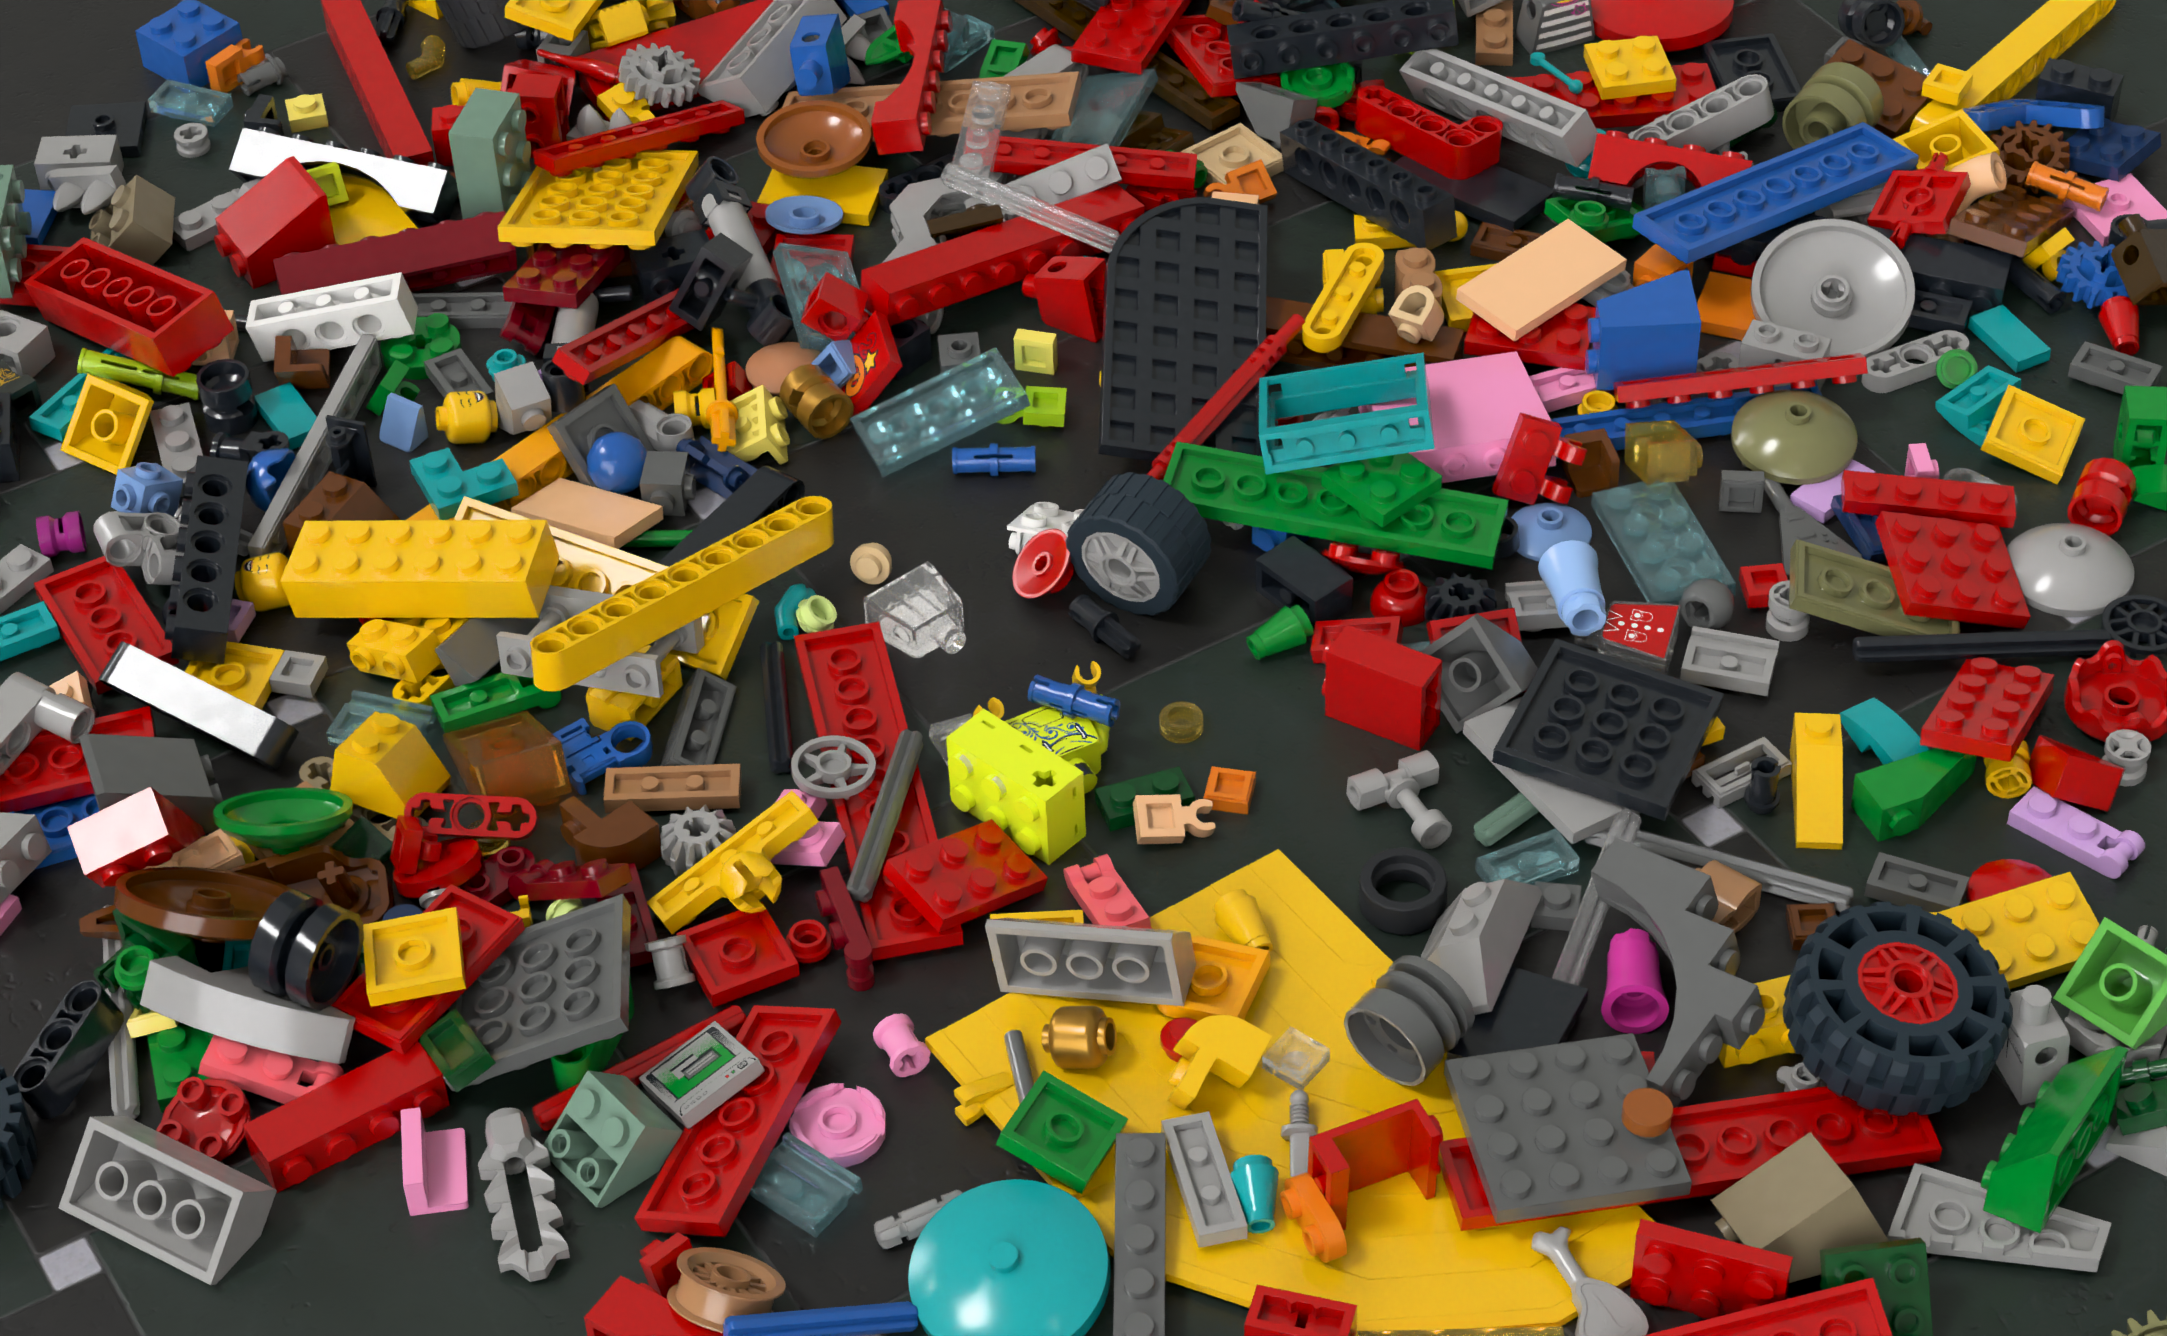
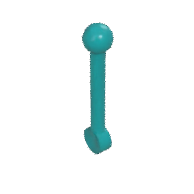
M1534 52L1530 55V63L1532 65L1541 66L1568 85L1571 93L1579 94L1582 92L1583 83L1577 79L1572 80L1546 61L1544 53Z

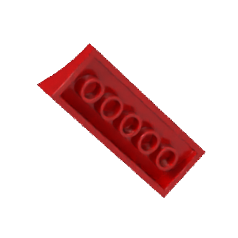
M756 0L576 57L598 59L620 66L621 58L626 55L627 49L636 51L638 44L643 45L646 49L650 48L651 43H655L658 49L668 45L673 50V53L683 51V59H693L695 61L694 67L700 69V85L773 0ZM578 72L580 87L604 120L610 122V119L597 106V96L614 87L617 83L613 85ZM698 91L697 94L693 95V98L701 96ZM661 102L655 103L652 106L650 105V112L664 107L661 105ZM669 102L668 106L674 105V103Z

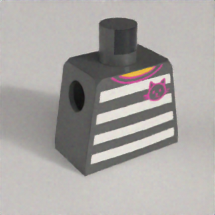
M1523 0L1515 34L1516 39L1530 55L1534 52L1548 53L1595 40L1591 0Z

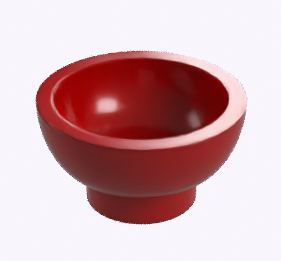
M1407 569L1393 570L1375 587L1370 599V610L1375 618L1401 616L1403 627L1417 625L1425 620V595L1428 589L1414 572Z

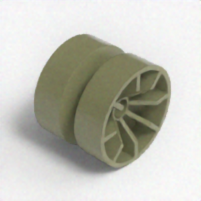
M1843 62L1823 65L1812 75L1784 111L1782 127L1787 141L1795 150L1862 122L1874 128L1884 110L1881 90L1874 79L1857 66Z

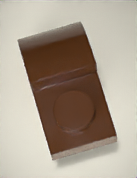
M574 795L559 804L563 823L560 826V830L565 841L575 848L577 866L604 858L607 859L608 864L635 863L636 869L639 871L662 856L659 824L632 801H628L602 819Z

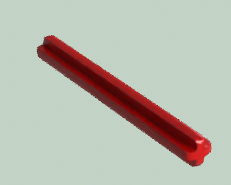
M732 1005L602 1072L626 1076L637 1086L641 1084L640 1076L712 1022L716 1021L734 1037L739 1033L744 1024L746 1015L738 1005ZM580 1083L533 1107L534 1119L542 1131L553 1129Z

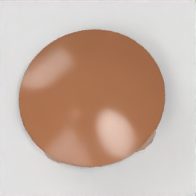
M780 342L765 346L749 358L745 368L746 377L753 385V389L764 385L772 396L779 395L780 386L785 377L799 366L811 364L820 352L812 346L798 342Z

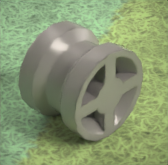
M2128 729L2116 730L2110 733L2106 738L2105 755L2102 759L2126 769L2119 786H2135L2141 783L2146 776V762L2151 753L2149 739L2137 731Z

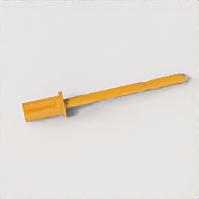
M712 327L715 401L708 405L706 419L711 425V443L717 444V451L726 452L727 446L735 447L736 445L735 423L738 420V409L734 403L727 400L723 328Z

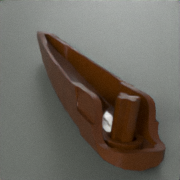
M325 845L312 846L283 856L276 854L225 870L268 879L319 898L323 901L324 905L331 903L358 913L363 924L382 921L384 914L394 907L391 876L380 860L370 857L361 859L345 856L340 850L335 851L333 848ZM115 905L96 910L80 918V933L84 937L122 940L112 912L116 909ZM193 939L196 944H225L224 940L209 943Z

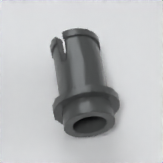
M267 57L264 60L265 63L244 73L237 74L238 82H244L240 87L245 95L250 96L252 93L273 83L277 85L283 83V79L287 77V70L279 57L273 59Z

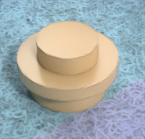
M867 543L858 546L852 553L850 566L855 576L867 584H880L891 573L892 558L889 551L883 545Z

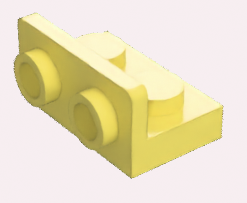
M761 385L731 400L738 409V420L735 423L736 445L735 447L727 446L726 451L744 462L755 460L767 451L770 452L780 465L788 462L787 445L790 444V438L785 426L788 412L780 397H773L766 387Z

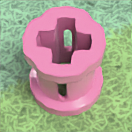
M902 1013L893 1014L880 1021L875 1027L873 1040L880 1049H884L890 1057V1069L896 1076L907 1077L915 1075L927 1066L930 1061L931 1051L924 1042L918 1041L914 1034V1023L908 1015Z

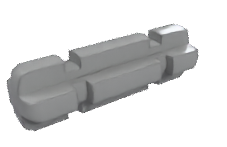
M954 1190L941 1195L942 1201L937 1202L934 1198L899 1212V1218L895 1220L893 1216H889L877 1221L874 1224V1233L879 1245L883 1249H889L902 1244L901 1238L906 1237L908 1241L919 1237L930 1219L943 1206L962 1194V1192Z

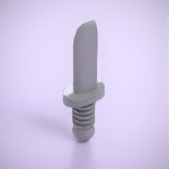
M1295 1090L1291 1093L1289 1099L1291 1103L1289 1107L1290 1124L1281 1127V1137L1285 1140H1290V1177L1307 1172L1309 1137L1318 1134V1127L1314 1124H1309V1097L1303 1090Z

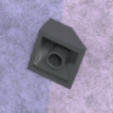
M1479 614L1472 616L1420 651L1442 660L1440 709L1456 734L1463 730L1465 721L1504 705L1526 691L1538 671L1537 666L1520 640Z

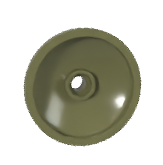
M1783 389L1761 394L1745 403L1733 420L1731 441L1739 459L1752 471H1764L1765 478L1776 482L1808 485L1829 480L1842 473L1855 456L1858 435L1850 416L1836 403L1813 392Z

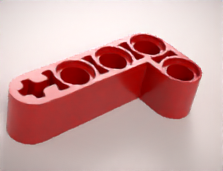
M1366 86L1358 91L1355 128L1358 132L1373 140L1382 139L1388 141L1390 149L1447 178L1454 180L1471 178L1497 164L1500 160L1503 123L1498 118L1486 115L1476 116L1458 125L1384 87Z

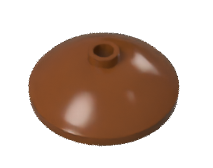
M820 100L795 103L774 112L761 124L756 136L758 153L768 166L785 175L803 179L825 178L848 170L866 155L872 141L869 122L859 111L842 103Z

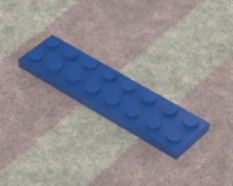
M1862 122L1634 214L1632 228L1647 237L1651 242L1656 243L1674 255L1678 260L1688 264L1888 181L1893 170L1913 171L1918 164L1919 155L1865 122Z

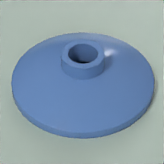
M808 195L790 196L771 203L766 208L765 218L772 227L792 234L809 235L825 232L837 227L843 220V210L837 203L826 198Z
M1537 503L1520 509L1511 517L1518 524L1520 546L1517 552L1531 560L1540 561L1542 555L1550 547L1560 542L1576 540L1590 545L1592 528L1589 521L1581 512L1567 505Z

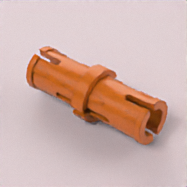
M2034 161L2025 182L2028 186L2031 185L2058 195L2057 199L2063 202L2071 200L2095 209L2098 212L2102 210L2109 193V188L2077 177L2076 172L2069 170L2067 173L2040 164L2038 161Z

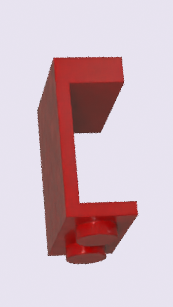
M1414 1099L1309 1137L1307 1173L1314 1179L1337 1216L1342 1229L1346 1230L1348 1193L1409 1172L1426 1200L1435 1197L1437 1175L1441 1172L1438 1157L1439 1145L1443 1143L1442 1128L1434 1115L1428 1116L1419 1100Z

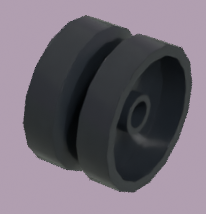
M295 889L282 893L269 906L262 917L251 943L248 968L249 977L253 985L280 996L288 995L291 1001L321 1011L331 1006L342 995L349 984L360 959L364 931L363 922L359 914L331 903L324 905L321 899Z

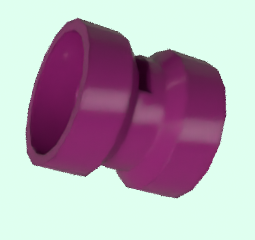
M79 510L66 512L61 518L54 519L50 515L36 518L37 535L42 555L50 558L56 557L61 551L69 550L73 554L87 551L85 530Z

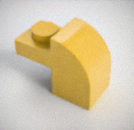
M1213 1015L1199 1020L1188 1029L1173 1048V1051L1183 1057L1180 1058L1168 1079V1082L1175 1087L1167 1101L1185 1110L1196 1097L1208 1072L1215 1074L1240 1089L1251 1077L1272 1035L1241 1018L1231 1015Z

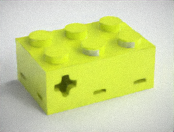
M982 709L946 737L950 797L958 809L963 812H969L982 822L992 819L1026 854L1034 855L1048 865L1086 836L1083 771L986 709Z

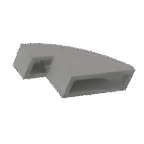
M178 956L150 960L140 1005L163 1016L226 1039L283 1054L337 1064L345 1063L356 1019L332 1006L319 1011L291 1001L288 995L280 996L253 985L249 977L248 966L210 973Z

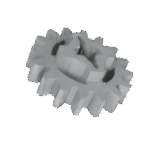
M651 43L648 49L641 44L637 45L636 51L627 49L626 55L621 58L618 71L620 73L618 80L625 83V92L635 91L634 99L639 100L644 97L647 99L648 105L651 106L661 102L664 108H668L669 102H673L678 107L682 106L683 100L691 102L693 95L697 94L701 78H699L700 69L694 67L695 61L693 59H683V51L673 53V50L668 45L658 49L655 43Z

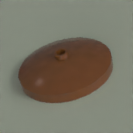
M157 867L136 870L120 876L116 881L114 905L121 913L136 921L170 933L192 937L197 941L209 943L219 942L220 940L243 941L253 940L259 922L269 906L282 893L292 890V888L261 877L232 871L196 867Z

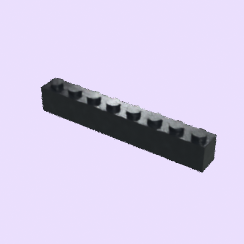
M1807 214L1715 253L1731 256L1735 263L1748 266L1754 261H1758L1765 248L1784 231L1805 222L1833 218ZM1866 225L1880 232L1888 239L1894 232L1893 230ZM1915 234L1909 235L1904 248L1899 249L1911 268L1915 290L1973 301L1971 310L1976 312H1984L2002 305L2013 254ZM1712 253V254H1710V255H1708V256H1705V257H1703V258H1713V259H1714L1715 253Z

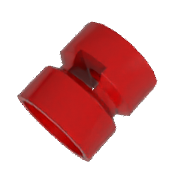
M2104 457L2093 459L2085 465L2076 485L2077 488L2067 508L2068 518L2073 524L2091 527L2107 536H2111L2122 525L2127 507L2136 488V478L2127 465L2116 459Z

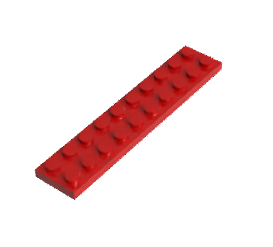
M879 621L794 636L795 649L817 738L838 735L856 739L872 751L876 761L875 777L866 789L850 796L848 800L844 798L832 799L837 820L840 822L846 835L843 839V845L850 873L854 867L899 734L903 730L908 729ZM838 747L820 748V751L822 753L828 750H837ZM848 748L846 749V754L850 756L851 763L868 764L859 753ZM918 764L872 898L865 903L857 900L863 926L872 946L873 961L964 944L961 924L938 933L883 874L887 859L938 840ZM864 775L850 776L845 781L846 785L857 782ZM829 784V788H836L834 784Z
M1827 1086L1673 1108L1670 1127L1692 1181L1689 1195L1496 1224L1466 1137L1444 1140L1439 1145L1438 1159L1460 1230L1465 1231L1719 1194L1809 1132L1812 1133L1845 1175L1911 1166L1914 1163L1938 1162L1942 1147L1928 1115L1919 1116L1918 1112H1909L1905 1116L1888 1115V1111L1877 1108L1871 1111L1857 1106L1856 1101L1844 1095L1839 1097L1830 1091Z

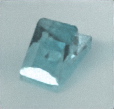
M950 11L953 28L951 33H947L949 48L948 52L943 53L944 72H949L994 39V26L968 14L961 16Z

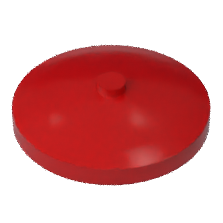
M1591 0L1594 31L1598 37L1603 40L1615 41L1632 39L1638 36H1658L1664 52L1689 49L1714 40L1729 28L1734 15V0Z

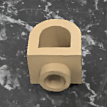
M1422 285L1411 286L1402 291L1388 313L1397 327L1398 335L1406 341L1415 344L1419 342L1420 338L1433 341L1444 320L1443 309L1429 288Z

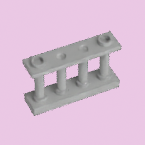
M550 585L539 615L540 622L528 635L502 631L496 635L501 672L533 678L531 640L540 633L614 595ZM700 617L649 644L651 647L646 653L634 652L574 685L660 698L664 694L660 663L671 650L698 654L705 645L702 618Z

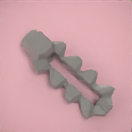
M502 1108L491 1113L486 1119L485 1137L487 1148L478 1162L481 1180H492L484 1193L489 1213L497 1212L491 1224L493 1240H504L498 1255L500 1273L515 1270L529 1282L542 1280L548 1277L557 1260L570 1258L567 1242L555 1230L564 1225L560 1210L556 1204L550 1202L556 1199L555 1182L552 1177L541 1170L551 1165L549 1153L546 1147L531 1136L529 1124L522 1111L516 1108ZM527 1170L542 1240V1246H539L538 1251L529 1253L520 1248L505 1175L518 1174Z

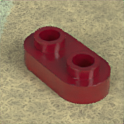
M520 846L503 848L483 861L479 872L469 881L458 886V888L498 907H502L514 898L508 889V879L520 871L530 872V867L535 864L534 855L528 849Z

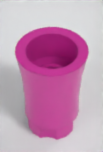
M1633 928L1624 933L1615 934L1610 941L1607 954L1606 990L1601 1007L1605 1022L1613 1029L1627 1034H1643L1653 1031L1664 1023L1669 1013V1005L1662 986L1659 953L1656 949V944L1649 938L1648 932Z

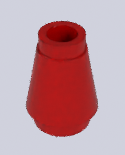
M2115 296L2109 298L2102 304L2098 319L2114 350L2133 356L2140 349L2139 308L2137 305H2133L2129 297Z

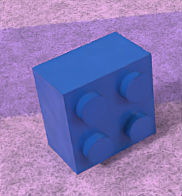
M197 0L181 1L174 8L159 17L151 19L149 23L135 30L143 67L190 93L209 83L205 61L229 45H236L237 42L243 39L239 22Z

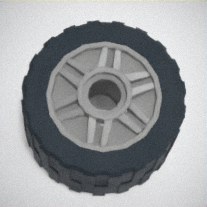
M1127 472L1123 475L1117 474L1101 487L1070 526L1067 532L1066 548L1071 554L1070 562L1073 564L1079 578L1086 583V586L1092 592L1099 595L1102 600L1121 610L1133 612V614L1158 615L1160 612H1166L1175 604L1207 562L1211 553V536L1207 530L1208 526L1204 518L1199 514L1198 509L1178 489L1176 490L1167 482L1155 479L1150 475Z

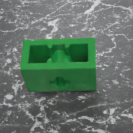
M2125 386L2113 445L2114 459L2124 463L2129 468L2142 465L2164 464L2167 451V387Z

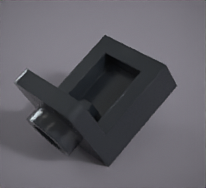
M259 94L251 109L249 108L245 113L244 127L258 131V128L263 126L276 130L281 134L280 136H284L282 122L278 120L273 96Z

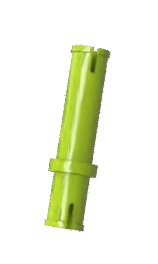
M82 348L77 365V373L90 374L153 389L154 394L161 395L162 392L193 398L194 400L199 399L196 383L197 374L183 372L172 377L139 361L87 350V348Z

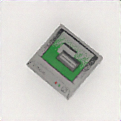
M714 1021L640 1076L639 1080L649 1094L689 1129L763 1074L765 1069L756 1056Z

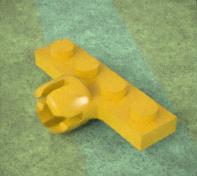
M791 790L649 899L647 905L671 934L693 922L698 914L723 897L728 898L742 912H762L766 908L759 900L766 895L774 904L781 892L782 877L771 863L772 858L792 842L801 839L819 821L811 809Z

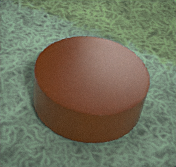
M1639 1088L1631 1091L1624 1098L1621 1119L1624 1126L1633 1134L1641 1137H1656L1669 1129L1673 1105L1664 1093L1651 1088Z

